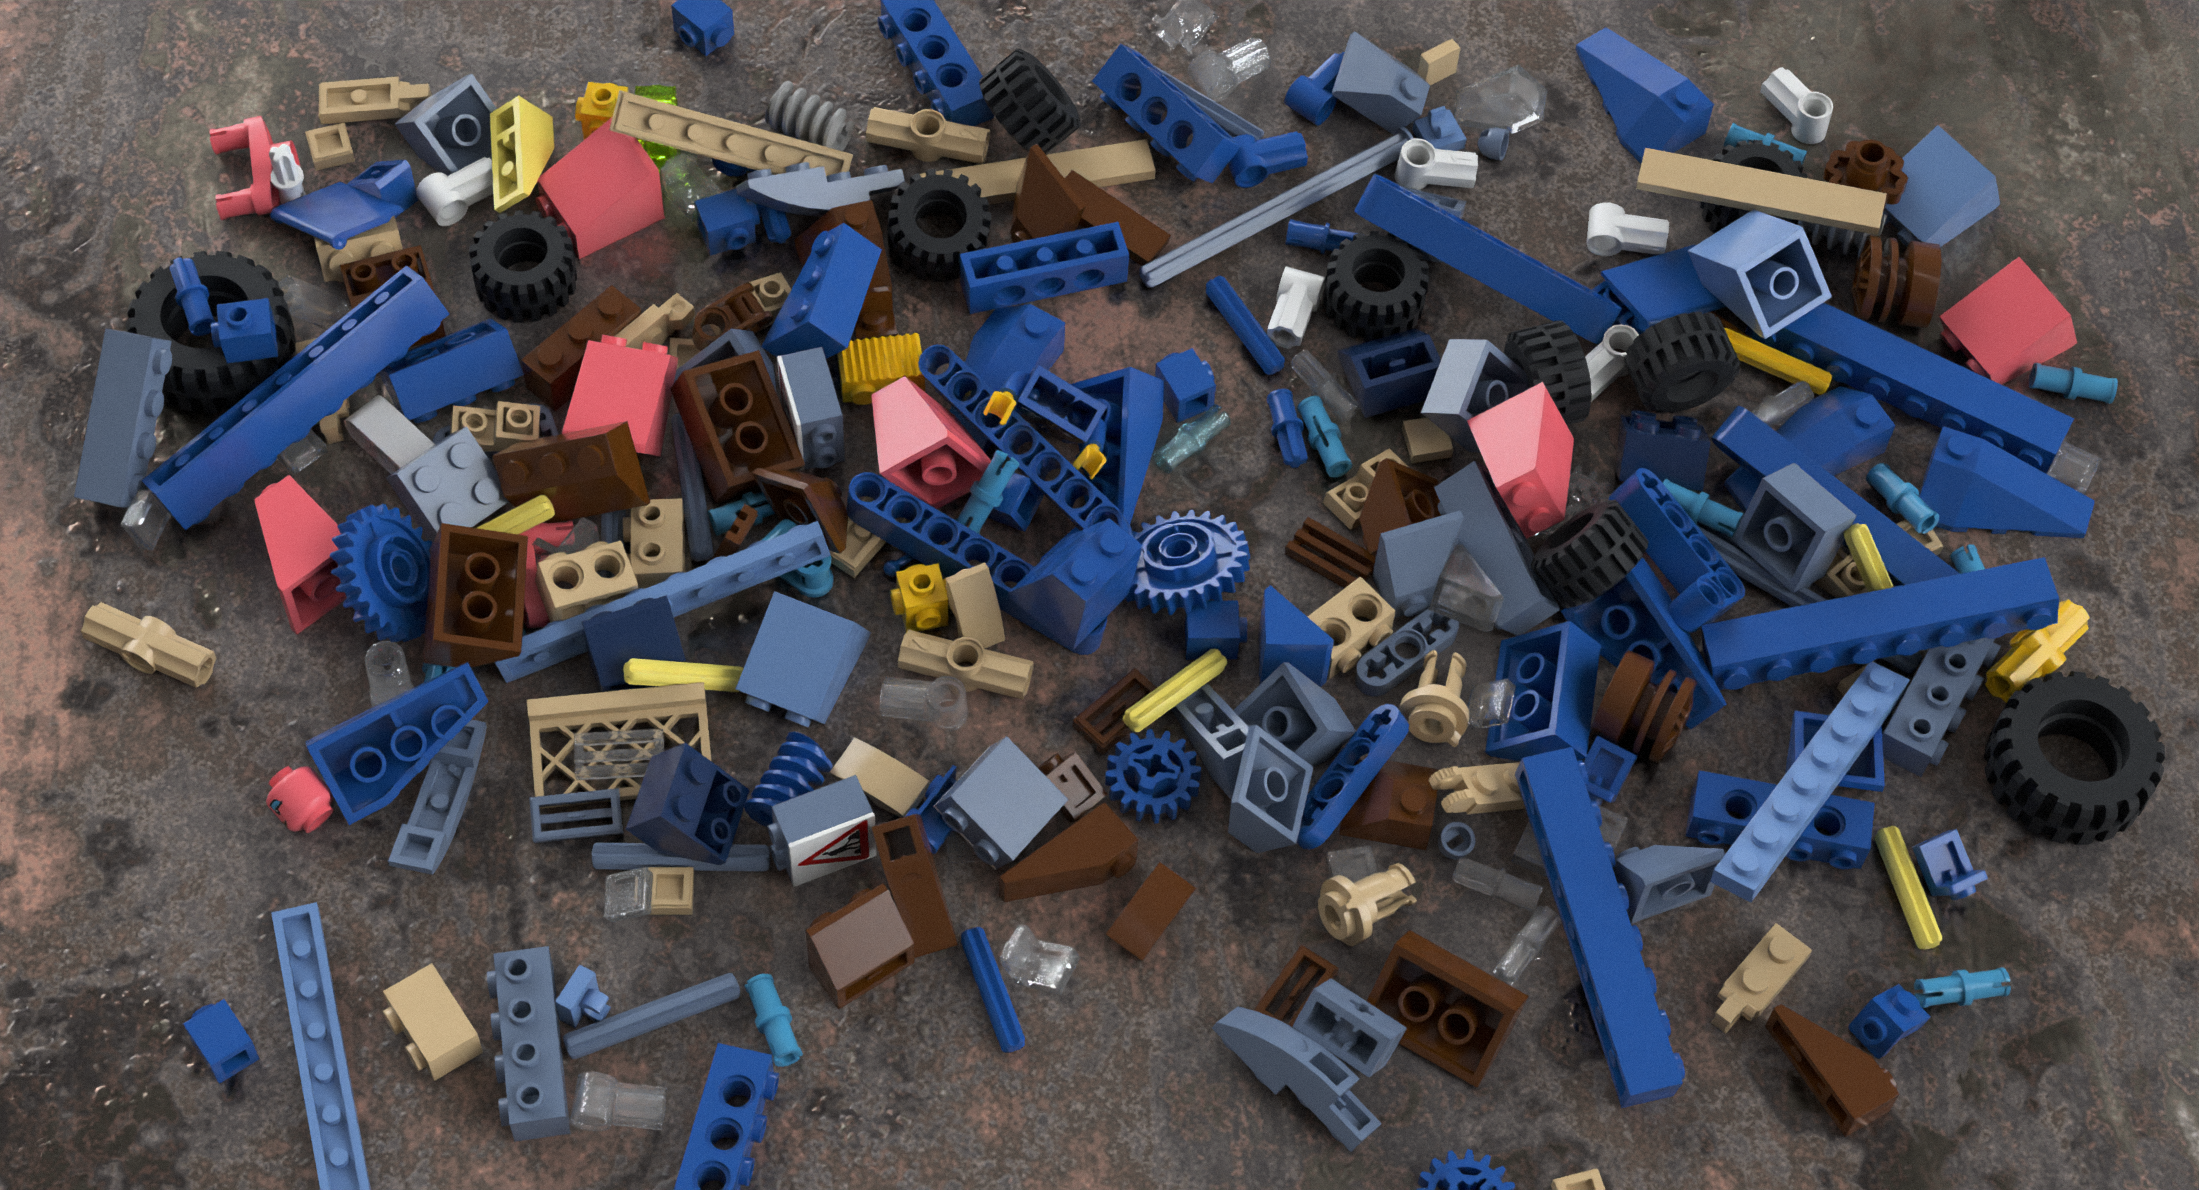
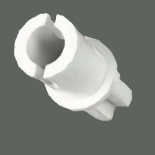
M281 144L279 148L272 147L269 151L273 167L270 176L272 184L279 191L281 204L306 195L302 186L304 179L303 170L295 163L290 146Z

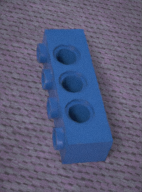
M881 0V16L877 19L879 29L885 39L890 38L894 43L899 62L903 67L908 66L910 68L918 92L921 95H927L931 101V109L941 113L945 121L976 126L993 119L994 114L988 107L980 88L979 80L983 75L935 1Z
M1121 43L1092 80L1103 91L1100 98L1118 111L1121 108L1128 114L1125 121L1142 134L1147 132L1154 139L1150 144L1162 155L1168 158L1172 155L1179 162L1176 168L1194 182L1197 178L1213 184L1241 148V145L1140 52ZM1141 87V93L1139 97L1135 99L1136 93L1138 89ZM1167 110V116L1161 123L1162 114ZM1193 133L1192 142L1186 147L1187 139Z
M1119 222L962 253L960 254V284L969 314L1127 282L1129 252Z
M1699 770L1691 789L1686 837L1697 838L1700 842L1709 845L1721 843L1733 845L1777 785ZM1830 795L1786 857L1795 861H1807L1810 859L1826 862L1838 869H1861L1871 848L1875 803ZM1727 812L1739 813L1744 819H1735ZM1816 828L1826 829L1831 836L1819 833Z
M721 1043L717 1044L674 1190H701L705 1183L713 1180L725 1184L721 1190H740L741 1185L749 1186L755 1165V1159L750 1158L753 1143L762 1142L767 1125V1116L762 1115L766 1099L774 1100L779 1084L780 1075L774 1072L772 1055ZM736 1095H743L750 1099L741 1107H732L727 1104V1101ZM728 1137L737 1141L736 1145L728 1150H720L714 1147V1144L722 1138Z

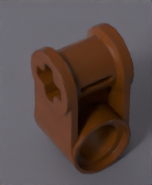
M747 282L734 288L724 297L702 308L697 313L694 320L692 340L699 351L705 349L731 328L753 331L756 334L771 323L774 317L770 311H764L753 294L755 289L751 283ZM707 324H714L722 330V333L717 336H709L701 328Z

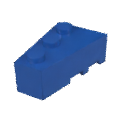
M845 223L830 231L820 233L812 245L810 256L761 347L776 358L777 356L822 347L827 359L847 349L882 249Z

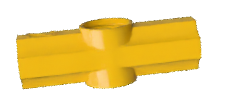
M2069 599L2059 602L2057 624L2048 625L2039 630L2026 629L2017 633L2009 642L2012 648L1986 672L1987 682L1985 685L1989 692L2007 703L2013 693L2020 691L2025 683L2034 678L2045 677L2046 674L2058 669L2066 661L2063 653L2089 629L2087 623L2090 617L2083 606L2076 605Z

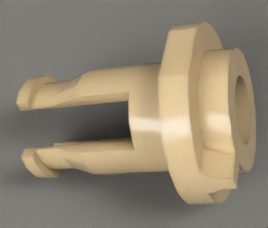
M1432 650L1425 656L1423 663L1424 671L1421 674L1418 688L1409 691L1402 698L1399 710L1408 720L1409 731L1416 738L1429 743L1448 742L1453 747H1456L1461 736L1466 731L1469 721L1468 707L1460 698L1463 685L1461 678L1465 675L1467 665L1465 659L1460 654L1453 653L1446 685L1436 684L1438 669L1435 668L1438 655L1435 650Z
M1396 863L1389 866V870L1386 872L1371 874L1354 883L1341 875L1324 881L1320 890V898L1318 899V910L1327 931L1334 938L1352 947L1372 935L1373 923L1394 914L1403 905L1411 906L1417 902L1413 895L1407 896L1401 891L1416 883L1410 871L1404 865Z

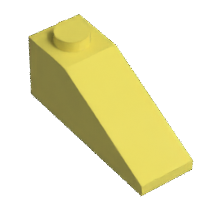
M520 96L515 97L490 113L494 210L498 213L505 211L530 195L554 150L553 117Z

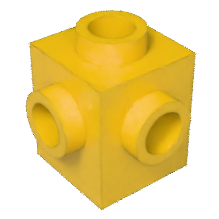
M588 82L585 96L578 97L575 110L576 121H581L584 140L613 117L619 90L628 92V87L612 83Z
M917 564L903 571L896 572L897 589L890 590V597L894 614L902 615L906 633L908 630L919 632L948 626L946 580L942 579L939 564L927 566Z

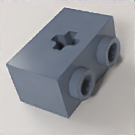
M1332 978L1313 989L1292 1026L1367 1077L1372 1076L1386 1066L1407 1029Z

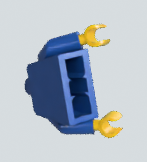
M1040 365L1036 367L1032 376L1022 371L1012 373L1000 390L993 392L983 411L985 416L988 413L997 415L1001 418L999 424L1005 425L1016 406L1015 411L1023 419L1065 444L1083 443V451L1073 462V466L1077 470L1083 467L1089 473L1090 479L1095 477L1107 461L1106 457L1102 454L1107 427L1101 419L1107 406Z

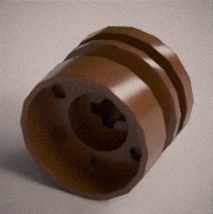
M1867 236L1860 257L1857 259L1853 275L1854 317L1866 321L1874 309L1875 322L1883 323L1890 312L1891 306H1895V316L1898 325L1927 328L1933 316L1939 291L1942 262L1940 245L1910 241L1903 258H1899V247L1896 238H1888L1882 250L1880 236Z
M1628 650L1605 692L1592 723L1590 733L1617 745L1628 730L1636 732L1632 753L1636 755L1641 753L1649 738L1655 742L1648 760L1659 765L1664 755L1677 743L1693 708V692L1697 681L1686 677L1678 692L1674 693L1670 690L1677 675L1676 671L1670 669L1659 685L1652 683L1651 679L1655 662Z

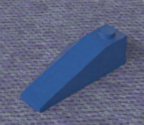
M1032 304L996 308L973 336L965 363L994 391H999L1007 378L1016 371H1022L1032 376L1038 365L1049 371L1064 351L1065 322ZM977 390L968 391L963 396L962 401L972 399ZM951 406L950 412L957 417L981 449L986 452L992 444ZM994 418L990 423V428L1000 425L1001 418Z
M1840 386L1805 402L1776 432L1835 476L1884 453L1896 425L1872 394ZM1740 466L1725 480L1724 486L1745 513L1761 481Z
M1944 426L1932 450L1918 495L1933 511L1939 514V521L1936 527L1951 532H1967L1968 528L1991 529V534H2006L2007 530L2029 531L2034 536L2084 538L2095 502L2093 499L1992 443Z

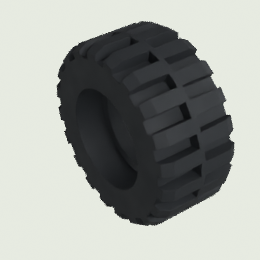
M206 251L194 252V257L190 259L194 261L201 284L208 288L210 295L207 301L213 317L217 316L218 304L268 298L275 319L278 357L227 363L222 347L192 348L177 343L182 333L189 328V324L183 307L177 305L175 299L177 289L169 269L170 266L165 269L160 266L150 274L151 281L149 283L143 281L136 290L135 295L137 299H132L127 310L129 319L126 322V332L172 341L170 347L172 364L169 372L165 375L162 389L165 402L174 405L178 401L180 409L195 412L196 408H203L204 413H218L219 408H232L291 360V355L296 348V338L284 291L280 283L273 279L272 273L259 264L255 266L254 260L243 255H238L236 259L232 257L230 252L216 251V255H207Z
M2071 671L2068 677H2063L2062 672H2053L2046 674L2043 680L2034 678L2028 681L2020 691H2015L2008 699L1985 746L1984 759L1988 763L1984 770L1987 781L1990 784L1995 783L1991 791L1999 804L2005 802L2009 807L2006 813L2015 822L2021 819L2029 825L2026 830L2039 836L2040 832L2051 835L2050 841L2064 844L2067 839H2073L2075 845H2088L2094 837L2100 842L2114 838L2117 832H2124L2134 823L2137 816H2140L2161 781L2164 772L2162 763L2166 758L2165 746L2162 742H2158L2162 735L2155 720L2149 722L2147 718L2150 711L2141 701L2136 704L2130 698L2132 693L2123 686L2117 689L2108 684L2109 679L2099 675L2095 679L2087 678L2086 672ZM2062 734L2086 742L2103 758L2110 778L2091 782L2073 779L2062 774L2044 757L2038 738Z

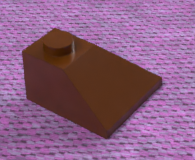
M1038 144L1030 147L1017 182L1010 229L1013 243L1075 231L1086 208L1084 202Z
M872 200L831 208L794 240L801 269H803L818 235L823 231H830L843 223L847 224L882 249L869 288L889 286L893 292L882 231Z
M1388 458L1379 463L1359 517L1364 533L1363 543L1371 555L1376 556L1381 533L1441 516L1437 507L1440 500L1434 487L1439 485L1437 479Z
M757 468L752 472L780 522L783 519H789L797 525H808L818 521L828 549L839 554L846 549L848 514L840 498L842 492L834 481L827 477L821 478L804 472Z
M1367 756L1360 757L1354 765L1362 762ZM1387 760L1341 820L1339 835L1426 850L1432 829L1438 791L1432 788L1428 780L1439 769Z

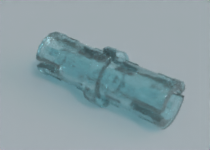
M1214 404L1191 424L1185 423L1179 427L1178 434L1153 452V458L1158 467L1166 462L1167 465L1162 470L1169 474L1192 454L1199 455L1206 449L1207 442L1231 425L1227 412L1224 410L1220 415H1217L1222 407Z

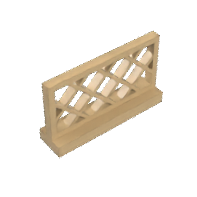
M704 682L527 700L535 797L545 796L544 781L556 768L573 781L563 794L575 793L579 787L586 792L596 791L585 780L602 764L618 777L608 789L619 788L620 801L636 799L641 786L629 776L644 759L648 762L650 761L652 756L650 752L664 736L677 746L685 743L670 731L679 719L699 718L700 731L688 745L695 748L701 741L702 755L712 762ZM668 720L664 726L658 721ZM648 722L658 730V733L642 748L626 736V734L636 723ZM614 725H623V727L619 730ZM593 727H604L615 735L600 753L582 740ZM573 729H580L576 734L570 731ZM560 731L570 741L554 758L541 747L540 733ZM620 741L638 753L636 758L623 772L606 759ZM576 745L594 758L579 776L561 763ZM542 757L549 762L548 766L544 770L542 765ZM624 782H625L628 786H630V787H627V788H620L621 785H622ZM611 800L540 807V809L611 802Z

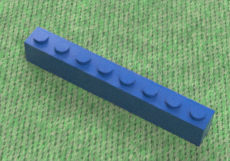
M406 265L145 477L142 482L185 530L192 525L202 522L209 516L212 508L226 497H231L238 493L244 486L245 481L259 470L271 466L277 459V455L289 445L304 439L310 432V428L325 416L332 415L338 411L343 401L358 389L365 388L371 384L376 374L389 363L400 360L408 352V348L422 336L433 333L440 326L441 321L449 315V312L424 278Z
M1824 302L1767 339L1761 338L1748 325L1745 331L1746 335L1760 343L1829 372L1832 375V379L1837 382L1845 383L1862 392L1872 394L1876 400H1882L1903 410L1909 416L1920 418L1941 429L1944 426L1982 438L2046 474L2074 418Z
M2043 557L1701 625L1702 646L1707 667L1719 690H1736L1748 684L1768 680L1781 681L1789 676L1809 672L1822 673L1834 667L1854 663L1867 664L1875 659L1895 655L1908 656L1920 650L1940 646L1953 647L1966 641L1981 638L1993 639L2001 637L2006 633L2026 629H2043L2048 625L2058 623L2059 596L2046 559Z
M1573 747L1524 757L1518 765L1515 777L1621 1108L1674 1096L1683 1084L1682 1080L1685 1078L1683 1061L1677 1052L1673 1053L1668 1036L1671 1034L1670 1022L1666 1012L1658 1008L1654 996L1657 991L1655 976L1650 967H1645L1640 953L1643 949L1641 933L1636 925H1631L1626 911L1629 908L1628 894L1625 886L1622 883H1617L1613 871L1615 867L1614 851L1611 844L1603 840L1599 828L1602 825L1601 812L1597 802L1590 801L1586 788L1588 786L1586 766L1582 760L1577 761Z

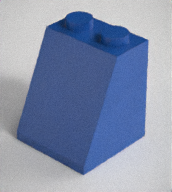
M1110 518L1061 540L1009 591L1008 597L1074 650L1129 595L1143 545Z

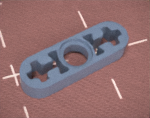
M1431 606L1363 655L1357 663L1355 672V684L1358 689L1369 696L1384 695L1423 666L1425 656L1430 651L1435 650L1438 655L1451 646L1456 639L1459 628V619L1456 613L1446 606ZM1432 622L1437 626L1443 623L1447 625L1445 632L1437 629L1429 635L1428 642L1426 641L1425 636L1429 634ZM1400 643H1411L1416 646L1419 654L1411 659L1402 658L1396 653L1395 647ZM1386 658H1387V660H1388V662H1389V665L1385 667ZM1385 667L1382 679L1377 676L1367 677L1368 669L1375 673Z

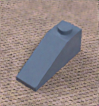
M1206 683L1171 710L1212 779L1232 800L1249 727L1213 688Z

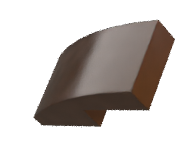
M1159 862L1107 931L1106 935L1144 961L1197 888Z

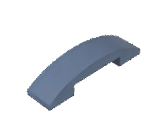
M470 720L432 758L408 824L401 825L388 860L389 866L431 875L437 870L458 828L473 785L485 739L486 722Z

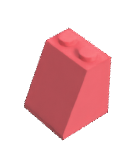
M612 118L543 173L537 180L540 196L536 197L535 200L539 211L544 218L551 216L556 219L557 226H564L568 237H571L573 251L579 259L665 219L659 169L636 137L609 130Z
M2020 257L2016 258L1939 316L1944 330L1940 333V336L1954 353L1959 349L1969 359L1965 362L1969 370L2001 385L2029 371L2034 363L2042 364L2077 344L2071 314Z
M602 335L601 342L588 340L562 434L628 421L636 452L661 457L672 397L670 388L674 384L678 358L667 355L668 347L643 342L642 350L626 347L627 339Z
M904 376L871 395L879 474L936 509L970 492L973 482L980 481L991 460L957 417Z
M1542 382L1467 420L1493 482L1525 538L1527 539L1565 520L1574 438L1544 383Z
M288 475L278 483L267 486L254 501L276 584L291 630L297 635L343 602L347 596L344 592L336 591L335 588L341 583V579L331 574V570L338 568V563L330 557V553L339 550L332 541L333 537L341 534L337 527L338 524Z

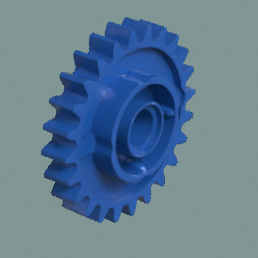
M386 504L377 507L370 505L347 515V522L337 526L341 534L332 538V541L339 550L330 553V557L338 563V568L331 570V574L341 579V583L335 589L337 592H344L347 596L343 604L344 608L353 607L355 610L353 621L364 620L365 632L368 634L376 631L379 641L389 638L391 644L420 637L421 634L425 633L431 557L429 549L432 546V541H423L421 538L423 528L420 526L413 529L411 516L407 515L401 518L399 508L397 507L388 510Z
M1190 510L1186 516L1180 517L1177 511H1173L1171 518L1168 520L1158 515L1156 516V524L1150 525L1142 522V532L1132 531L1133 537L1143 547L1129 595L1125 599L1127 602L1136 600L1138 609L1150 605L1152 613L1155 614L1161 608L1166 607L1169 615H1172L1179 607L1183 608L1186 614L1191 612L1193 605H1199L1201 608L1207 609L1208 600L1213 599L1222 602V592H1236L1234 582H1244V572L1250 570L1248 560L1251 558L1244 531H1238L1236 522L1226 524L1224 515L1212 519L1210 511H1206L1200 517H1196L1194 510Z

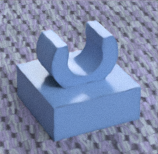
M1445 106L1430 110L1427 117L1414 121L1412 131L1416 138L1428 141L1435 149L1458 151L1465 148L1466 137L1450 109L1446 110Z
M580 964L555 1001L559 1020L576 1028L583 1015L598 1022L604 1020L611 1009L606 1004L609 997L599 991L595 972Z

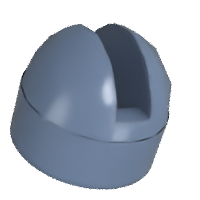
M1498 127L1483 130L1477 142L1482 155L1490 159L1502 161L1508 148L1509 130Z
M1452 822L1446 825L1439 833L1437 846L1446 858L1462 859L1473 850L1475 835L1473 830L1465 823ZM1461 835L1464 842L1450 849L1447 843Z

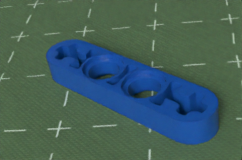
M1381 705L1368 715L1308 793L1297 844L1301 848L1313 849L1328 839L1409 731L1408 720L1395 705ZM1365 754H1368V756L1362 762H1360L1357 765H1354L1360 757L1364 756ZM1343 787L1336 796L1328 799L1335 790Z

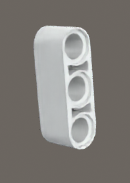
M380 395L375 396L344 420L345 427L352 438L390 474L435 445Z

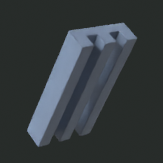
M619 788L529 797L534 843L624 834ZM611 800V808L540 815V807ZM602 818H612L613 820L611 825L543 832L541 830V825Z

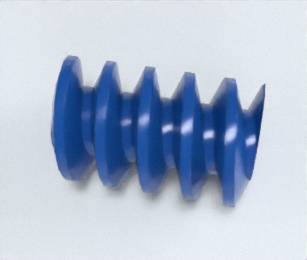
M796 731L788 733L786 742L777 751L778 756L772 759L769 764V770L765 771L760 779L761 784L757 785L751 793L752 799L747 800L744 805L748 816L760 825L767 827L773 824L771 806L814 791L810 785L818 787L824 782L823 775L820 772H830L833 767L832 762L825 756L819 744L802 733Z

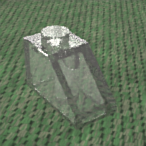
M1518 64L1457 90L1453 116L1459 126L1484 130L1498 127L1508 129L1509 133L1513 134L1544 120L1548 90Z

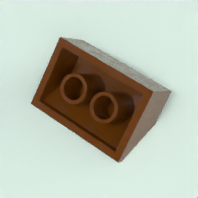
M759 350L685 370L670 388L715 504L740 497L742 494L750 491L753 493L761 489L752 475V472L757 468L795 472L805 466Z
M628 421L515 443L493 455L504 497L514 507L539 495H546L551 501L555 515L543 523L562 522L650 504Z
M441 523L431 546L423 663L457 667L468 662L472 668L520 656L528 536Z
M1409 930L1394 944L1367 1002L1407 1028L1399 1042L1400 1045L1471 1085L1478 1087L1510 1035L1529 996Z

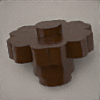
M1877 140L1850 141L1846 144L1845 151H1833L1829 161L1826 163L1823 178L1829 183L1887 193L1883 212L1885 211L1886 204H1898L1908 181L1907 175L1902 172L1904 160L1896 155L1892 148L1886 147Z

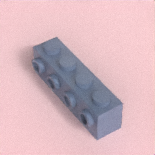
M105 329L74 497L117 507L140 508L141 500L145 498L148 491L142 480L146 477L149 459L153 456L156 448L154 432L157 417L161 414L164 406L162 389L165 375L169 372L172 364V353L170 351L172 341L125 331Z
M1473 461L1434 487L1440 500L1437 507L1441 516L1460 510L1464 517L1457 550L1462 557L1468 560L1472 568L1470 579L1475 588L1481 594H1484L1489 605L1486 608V613L1497 629H1504L1516 636L1522 635L1560 610L1553 594L1531 568V562L1534 558L1532 549L1498 492L1486 466Z
M1981 638L1962 642L1953 647L1940 646L1928 650L1882 735L1884 759L1922 777L1929 763L1938 766L1949 745L1948 742L1942 740L1946 730L1955 734L1967 711L1959 707L1964 697L1971 701L1973 700L1984 679L1977 675L1981 665L1989 669L2001 647L1994 643L1995 638Z
M549 946L494 953L495 970L487 971V983L490 999L498 998L499 1012L491 1013V1026L494 1041L502 1040L503 1055L495 1056L498 1084L506 1083L507 1098L499 1099L502 1127L510 1126L514 1142L571 1134L559 1016L555 1004L557 996L554 967Z

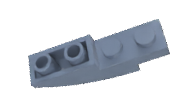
M809 162L785 167L786 173L772 175L771 169L750 172L747 174L748 180L737 185L736 190L738 195L771 209L797 215L823 216L831 208L870 200L869 195L894 191L905 182L902 169L888 171L887 165L864 169L865 176L851 178L849 171L826 176L824 166L810 169Z
M1239 1006L1212 1027L1222 1038L1225 1046L1243 1060L1262 1084L1266 1085L1275 1095L1288 1086L1296 1094L1300 1103L1309 1108L1329 1129L1331 1135L1339 1142H1342L1350 1152L1382 1124L1350 1091L1360 1078L1331 1052L1297 1029L1260 1012Z

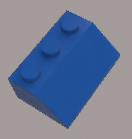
M490 318L408 350L404 357L396 362L389 363L379 372V375L396 409L409 421L413 419L414 423H421L438 415L437 409L450 404L452 406L468 405L477 399L475 394L490 388L492 392L508 389L516 384L514 379L523 376L524 373L507 328Z
M1571 621L1501 640L1485 753L1491 757L1521 761L1524 757L1573 747L1577 760L1587 758L1601 645Z

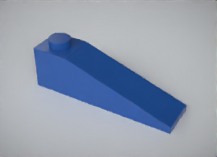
M1607 27L1576 44L1575 50L1591 83L1597 86L1603 98L1602 106L1606 114L1611 115L1617 127L1616 135L1620 143L1640 164L1642 163L1645 148L1674 153L1706 134L1714 104L1687 77Z
M1127 367L1072 383L1071 385L1107 406L1101 417L1107 427L1102 452L1107 461L1093 479L1089 478V473L1083 467H1080V469L1084 470L1085 477L1120 510L1130 525L1163 421L1164 380L1135 368ZM1078 443L1079 452L1081 453L1083 451V443ZM1084 495L1085 503L1089 500L1087 495Z
M1641 558L1638 564L1609 590L1585 604L1564 608L1561 612L1567 621H1571L1601 645L1600 655L1616 668H1618L1625 653L1630 650L1655 662L1651 679L1652 683L1659 685L1670 669L1677 672L1670 690L1674 693L1678 692L1686 677L1696 680L1697 684L1693 692V708L1685 724L1688 728L1693 729L1726 706L1727 703L1689 632L1680 628L1672 619L1668 610L1672 600L1646 560Z
M466 662L305 741L346 821L351 825L390 804L400 794V791L430 763L429 761L489 701L471 667Z

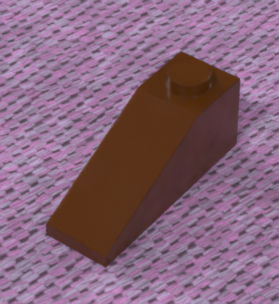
M1104 802L999 877V897L1004 902L1101 885L1113 876L1120 878L1128 873L1136 863L1138 839Z
M1780 1004L1773 1008L1765 1025L1766 1029L1845 1137L1890 1112L1900 1094L1897 1091L1896 1082L1888 1070L1880 1068L1872 1056L1786 1006Z

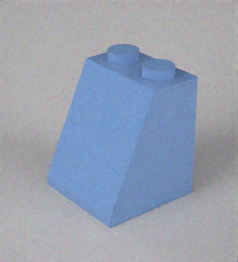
M1937 125L1902 158L1904 160L1902 172L1908 177L1907 185L1898 204H1886L1883 214L1887 215L1884 225L1890 222L1899 230L1897 236L1906 247L1910 241L1939 244L1941 247L2000 205L1996 177Z
M1754 209L1688 250L1702 285L1764 339H1767L1832 297L1804 228Z
M774 591L736 690L747 694L745 703L769 712L772 704L786 709L785 719L809 728L812 720L825 724L868 642L871 632L851 620Z

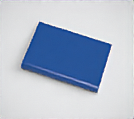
M337 182L273 208L270 217L276 223L290 225L330 243L331 247L340 250L346 246L348 238L390 221L392 216L402 213L404 210L398 205L343 182Z
M1695 244L1601 271V276L1609 283L1610 290L1639 320L1638 326L1641 332L1644 333L1652 325L1678 314L1692 312L1708 313L1727 307L1702 285L1688 253L1689 249L1696 246Z

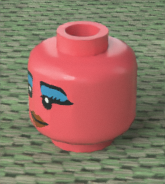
M287 766L276 773L268 783L272 789L268 794L266 804L287 829L292 832L304 830L306 833H310L322 825L334 811L331 807L334 797L329 787L309 766L299 767L295 770Z

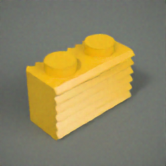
M906 333L903 336L898 334L895 337L889 335L888 337L881 336L879 338L850 340L848 348L837 353L843 402L853 401V403L858 405L872 403V394L904 376L925 392V377L919 370L918 364L922 354L919 334L913 333L909 335Z

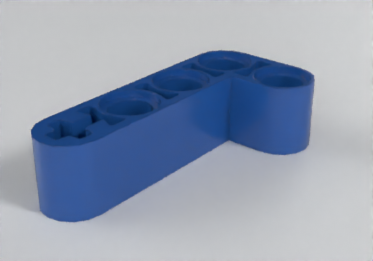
M1639 468L1609 496V500H1616L1646 537L1649 542L1646 553L1680 594L1669 604L1668 608L1672 619L1680 628L1690 633L1701 630V625L1714 623L1744 597L1745 588L1741 580L1661 480L1650 470Z

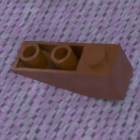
M913 814L871 827L895 904L914 942L915 958L957 946L958 941L921 815Z

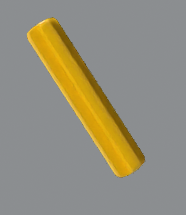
M1724 328L1740 361L1819 395L1824 394L1828 389L1832 379V375L1829 372L1733 330Z

